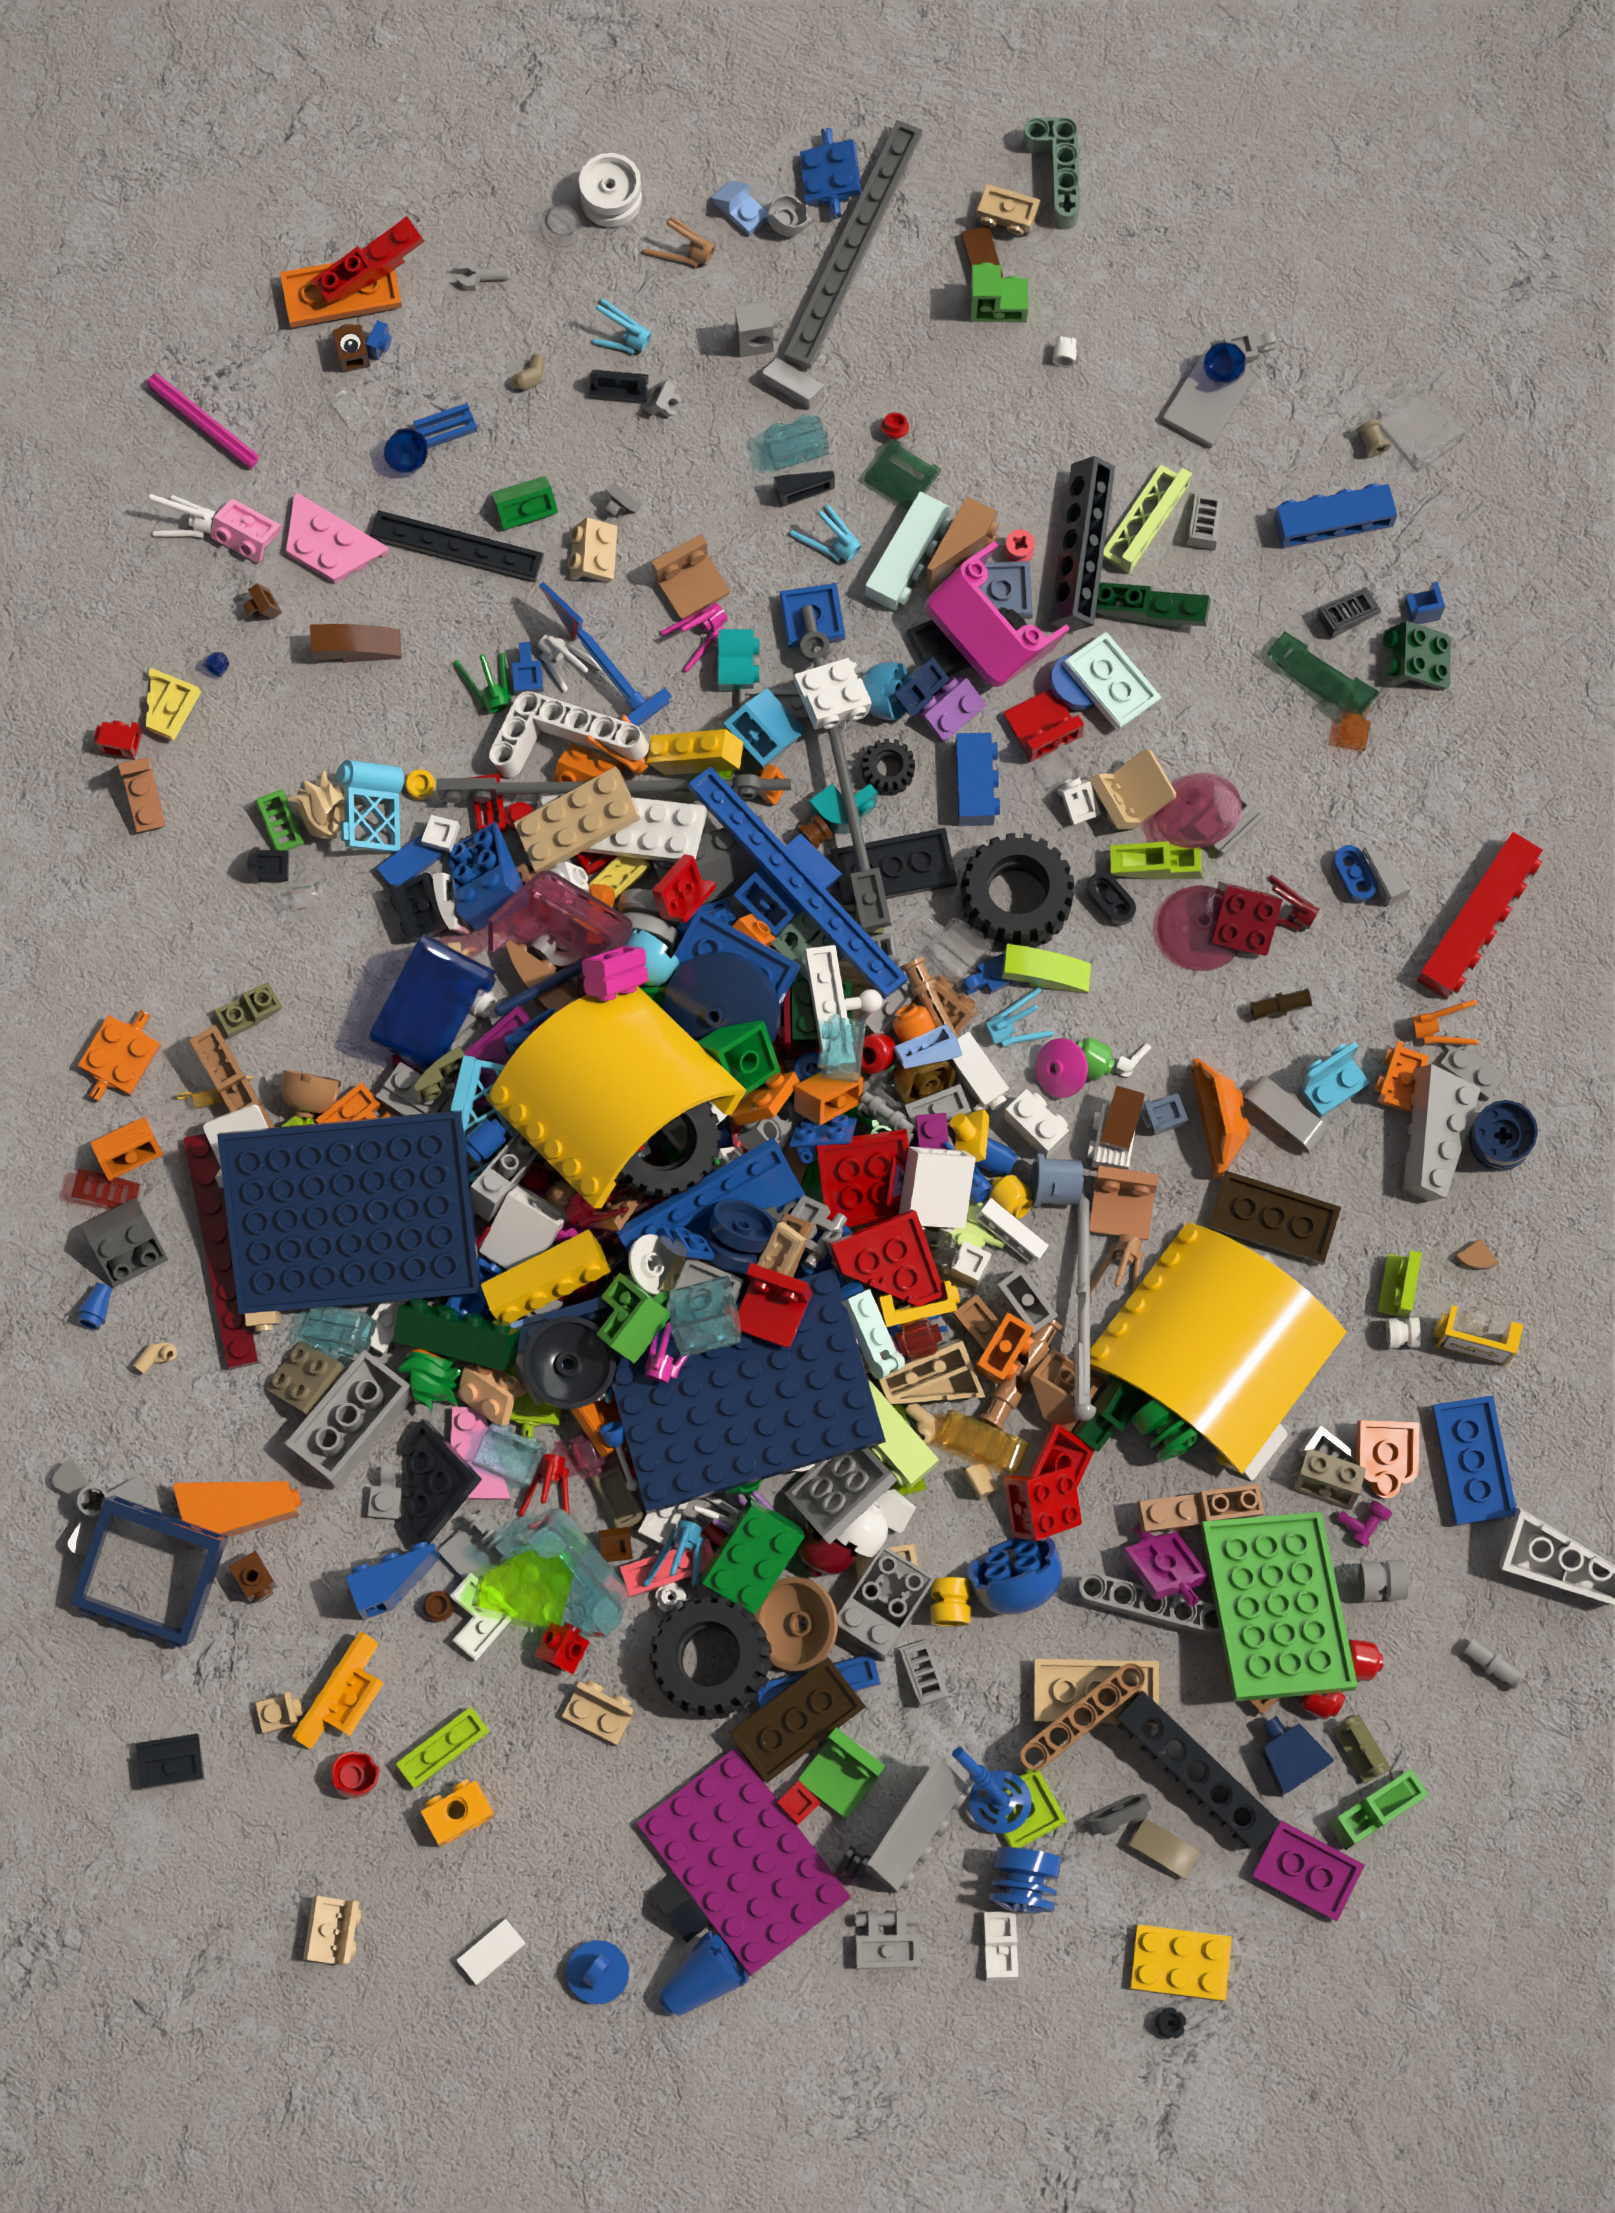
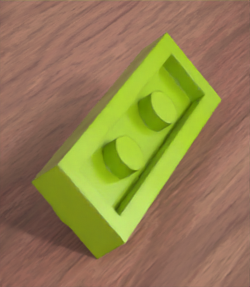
M470 1706L398 1761L396 1765L416 1790L488 1735L490 1731Z

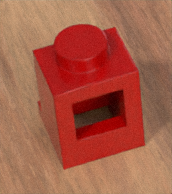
M102 721V724L96 727L94 741L103 754L135 760L142 731L136 722H132L131 727H129L128 724L121 721H112L111 723Z

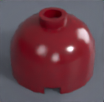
M808 1520L805 1521L802 1527L805 1537L797 1548L799 1557L806 1563L805 1569L818 1577H821L822 1573L835 1575L847 1570L858 1555L855 1552L857 1546L852 1543H847L845 1546L837 1539L829 1544Z

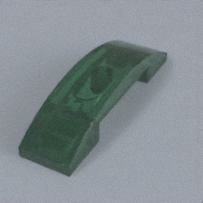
M1286 631L1282 633L1267 652V655L1306 688L1330 703L1354 714L1362 716L1379 696V691L1359 678L1350 679L1310 653L1306 644Z

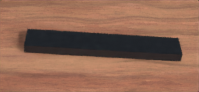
M380 510L377 511L370 537L381 543L536 582L544 558L542 552Z

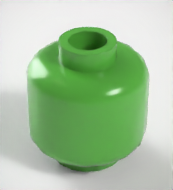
M1091 1037L1075 1042L1086 1056L1088 1064L1087 1079L1096 1081L1103 1075L1108 1076L1115 1060L1111 1059L1112 1050L1108 1045Z

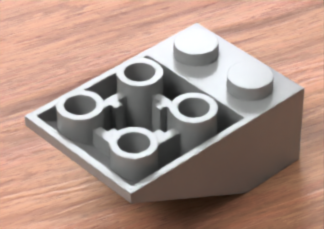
M883 1545L837 1615V1631L885 1662L936 1578Z

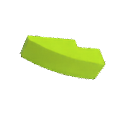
M1169 841L1110 845L1111 875L1146 879L1203 878L1200 843L1170 845Z
M1007 944L1004 950L1001 979L1029 982V986L1088 993L1091 963L1055 952Z

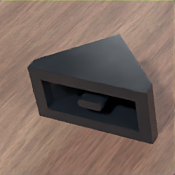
M674 1873L649 1891V1894L686 1943L712 1924Z

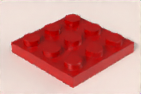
M906 1129L853 1136L851 1143L816 1145L823 1204L828 1206L831 1211L827 1217L828 1220L832 1221L837 1213H841L847 1218L845 1225L850 1227L882 1222L899 1215L901 1200L886 1206L893 1156L906 1167L909 1148Z

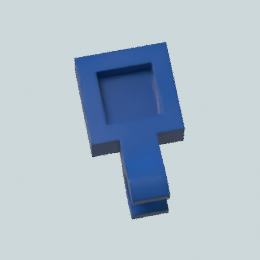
M520 642V662L512 663L514 693L521 694L526 691L544 692L541 660L532 661L530 642Z
M1004 953L977 966L979 974H974L964 979L965 983L962 986L967 995H971L984 987H987L990 994L1016 982L1001 979Z

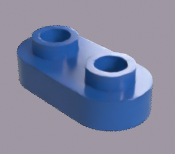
M1345 845L1339 848L1335 854L1333 865L1346 892L1354 901L1366 902L1370 900L1376 892L1377 880L1362 851L1353 845ZM1349 859L1352 861L1353 865L1346 866L1344 865L1343 860ZM1363 885L1366 891L1360 892L1356 889V886Z

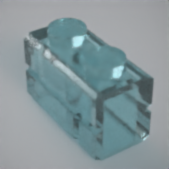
M805 414L796 418L793 423L786 425L775 423L768 427L767 431H764V444L775 471L829 454V442L819 415L811 417V415Z
M331 1306L311 1308L308 1315L309 1321L306 1322L302 1335L304 1339L312 1343L311 1348L318 1349L325 1353H329L330 1348L337 1349L336 1352L338 1354L353 1358L355 1353L361 1354L364 1349L367 1352L369 1351L372 1341L371 1337L374 1335L377 1322L363 1312Z

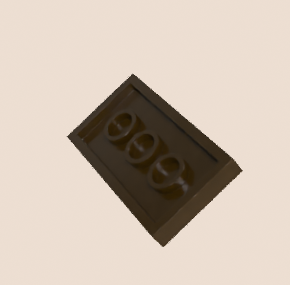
M1225 1171L1208 1229L1324 1265L1341 1206Z
M827 1656L822 1662L810 1669L733 1728L729 1734L764 1781L768 1783L827 1738L835 1728H840L866 1708V1706Z

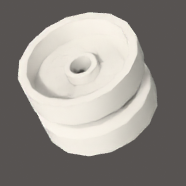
M605 153L591 158L583 166L579 176L581 205L587 218L597 225L608 228L620 227L631 222L639 213L642 204L640 172L634 162L623 155Z

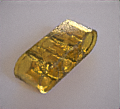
M948 1410L936 1437L939 1442L1016 1474L1019 1472L1030 1446L1023 1439L952 1410Z

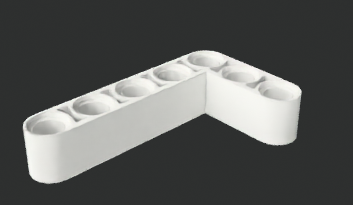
M526 691L519 694L515 699L490 749L489 757L503 777L511 778L518 775L522 770L540 731L601 750L586 739L587 735H591L594 739L625 758L635 761L646 756L649 745L641 730L634 724L535 692ZM585 723L583 727L578 728L579 725ZM611 731L610 734L602 737L605 733ZM632 740H636L635 743L628 745ZM510 757L506 762H503L504 759Z

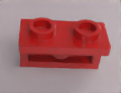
M684 854L652 890L661 918L682 923L687 922L716 889V884L714 881L701 879L694 856Z

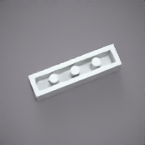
M992 1198L984 1202L974 1216L976 1220L1031 1265L1040 1259L1049 1246Z

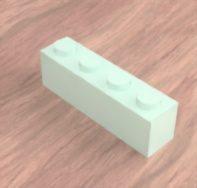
M919 492L866 583L865 597L896 612L900 603L905 605L912 591L909 587L913 580L919 581L925 569L924 561L927 556L933 557L939 545V542H937L941 533L946 534L952 523L950 506Z

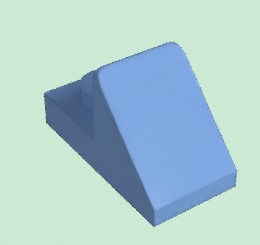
M730 180L710 197V200L749 237L768 221L767 211L750 196V186L746 183Z

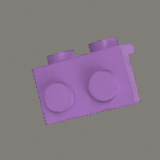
M950 677V680L941 687V690L934 696L932 695L933 699L915 714L918 719H924L940 742H946L987 705L967 678Z

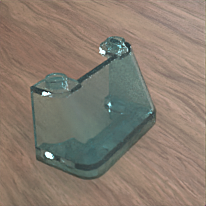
M559 1508L548 1509L510 1541V1544L519 1554L530 1550L543 1558H552L559 1554L590 1592L579 1603L583 1608L584 1616L582 1622L577 1625L586 1637H607L618 1627L629 1600L626 1585L566 1511Z

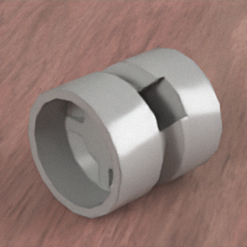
M1404 1559L1386 1560L1384 1565H1380L1378 1561H1361L1359 1563V1589L1363 1602L1380 1601L1383 1596H1386L1389 1601L1407 1599L1408 1574Z

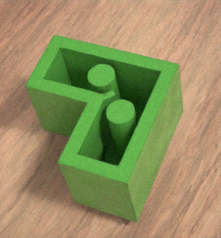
M988 262L972 265L970 322H1027L1028 278H1020L1018 276L1001 278V265H994Z
M619 1273L601 1296L615 1310L598 1331L597 1335L610 1347L633 1363H636L639 1357L647 1350L648 1345L657 1333L665 1326L672 1313L638 1285Z

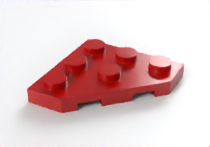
M914 1209L829 1243L838 1270L843 1274L918 1307L946 1296L920 1220Z

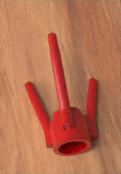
M543 1454L541 1456L540 1464H536L534 1476L519 1511L520 1517L524 1516L539 1479L544 1482L540 1499L542 1504L546 1503L550 1483L557 1484L559 1479H561L564 1530H570L568 1492L570 1469L564 1467L566 1461L564 1457L554 1454Z

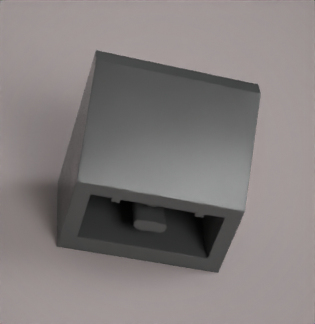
M137 1198L81 1225L88 1242L114 1288L168 1260Z

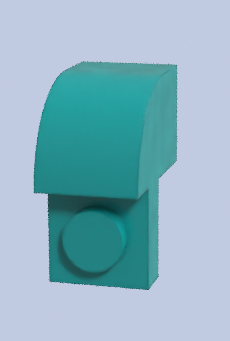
M832 783L809 800V811L813 816L815 814L819 815L831 832L848 834L850 829L842 794ZM871 784L854 795L858 815L865 816L876 807L877 791Z

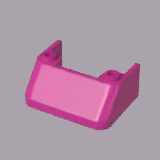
M994 541L963 562L930 594L925 601V611L984 681L991 686L1001 687L1052 652L1070 628L1066 624L1049 637H1046L1039 628L1033 625H1025L1017 631L1011 626L980 590V587L988 579V570L985 567V563L998 547V544Z

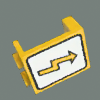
M1452 1305L1447 1313L1442 1312L1440 1320L1437 1319L1433 1332V1337L1438 1338L1436 1347L1507 1366L1517 1354L1524 1324L1512 1321L1501 1334L1499 1343L1452 1330L1457 1306Z

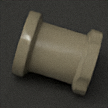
M1379 419L1367 421L1356 429L1358 436H1362L1367 447L1366 454L1368 457L1378 456L1386 452L1391 446L1389 440H1385Z

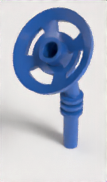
M962 1747L955 1748L952 1756L969 1773V1778L974 1782L969 1795V1809L976 1823L983 1829L998 1834L1009 1833L1019 1828L1026 1821L1031 1810V1794L1026 1783L1019 1776L1009 1771L995 1770L989 1772L983 1765H978ZM1004 1778L1014 1782L1020 1788L1022 1794H1018L1010 1784L1005 1783ZM1003 1787L1011 1791L1013 1796L1009 1797L1007 1792L1002 1791ZM979 1790L987 1792L985 1798L977 1797ZM1016 1804L1022 1805L1021 1814L1017 1819L1008 1824L1006 1816L1014 1810ZM988 1805H991L994 1810L999 1811L998 1815L991 1812ZM983 1808L989 1817L997 1820V1823L988 1822L983 1818L978 1809Z

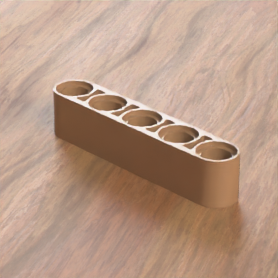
M1134 1663L1123 1665L1022 1748L1019 1756V1763L1022 1769L1029 1773L1042 1771L1137 1694L1146 1679L1143 1668ZM1123 1673H1135L1139 1680L1138 1685L1134 1687L1125 1685L1122 1680ZM1102 1691L1112 1693L1115 1699L1114 1704L1103 1706L1098 1700V1694ZM1086 1711L1090 1716L1091 1722L1086 1726L1078 1725L1074 1720L1075 1712ZM1054 1730L1062 1731L1066 1735V1743L1061 1746L1054 1745L1050 1741V1733ZM1037 1750L1040 1752L1042 1762L1039 1765H1030L1025 1759L1027 1751Z

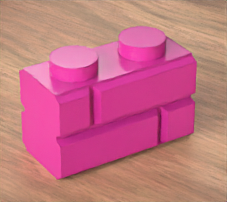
M622 946L584 959L582 961L583 975L586 977L584 979L585 993L598 996V1000L607 1001L615 999L616 993H633L637 991L636 986L648 981L647 968L644 966L646 964L645 950L641 947Z

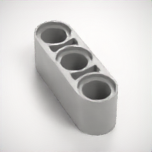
M1260 1076L1243 1096L1244 1104L1252 1112L1304 1153H1310L1328 1132L1327 1126L1318 1117L1265 1076Z

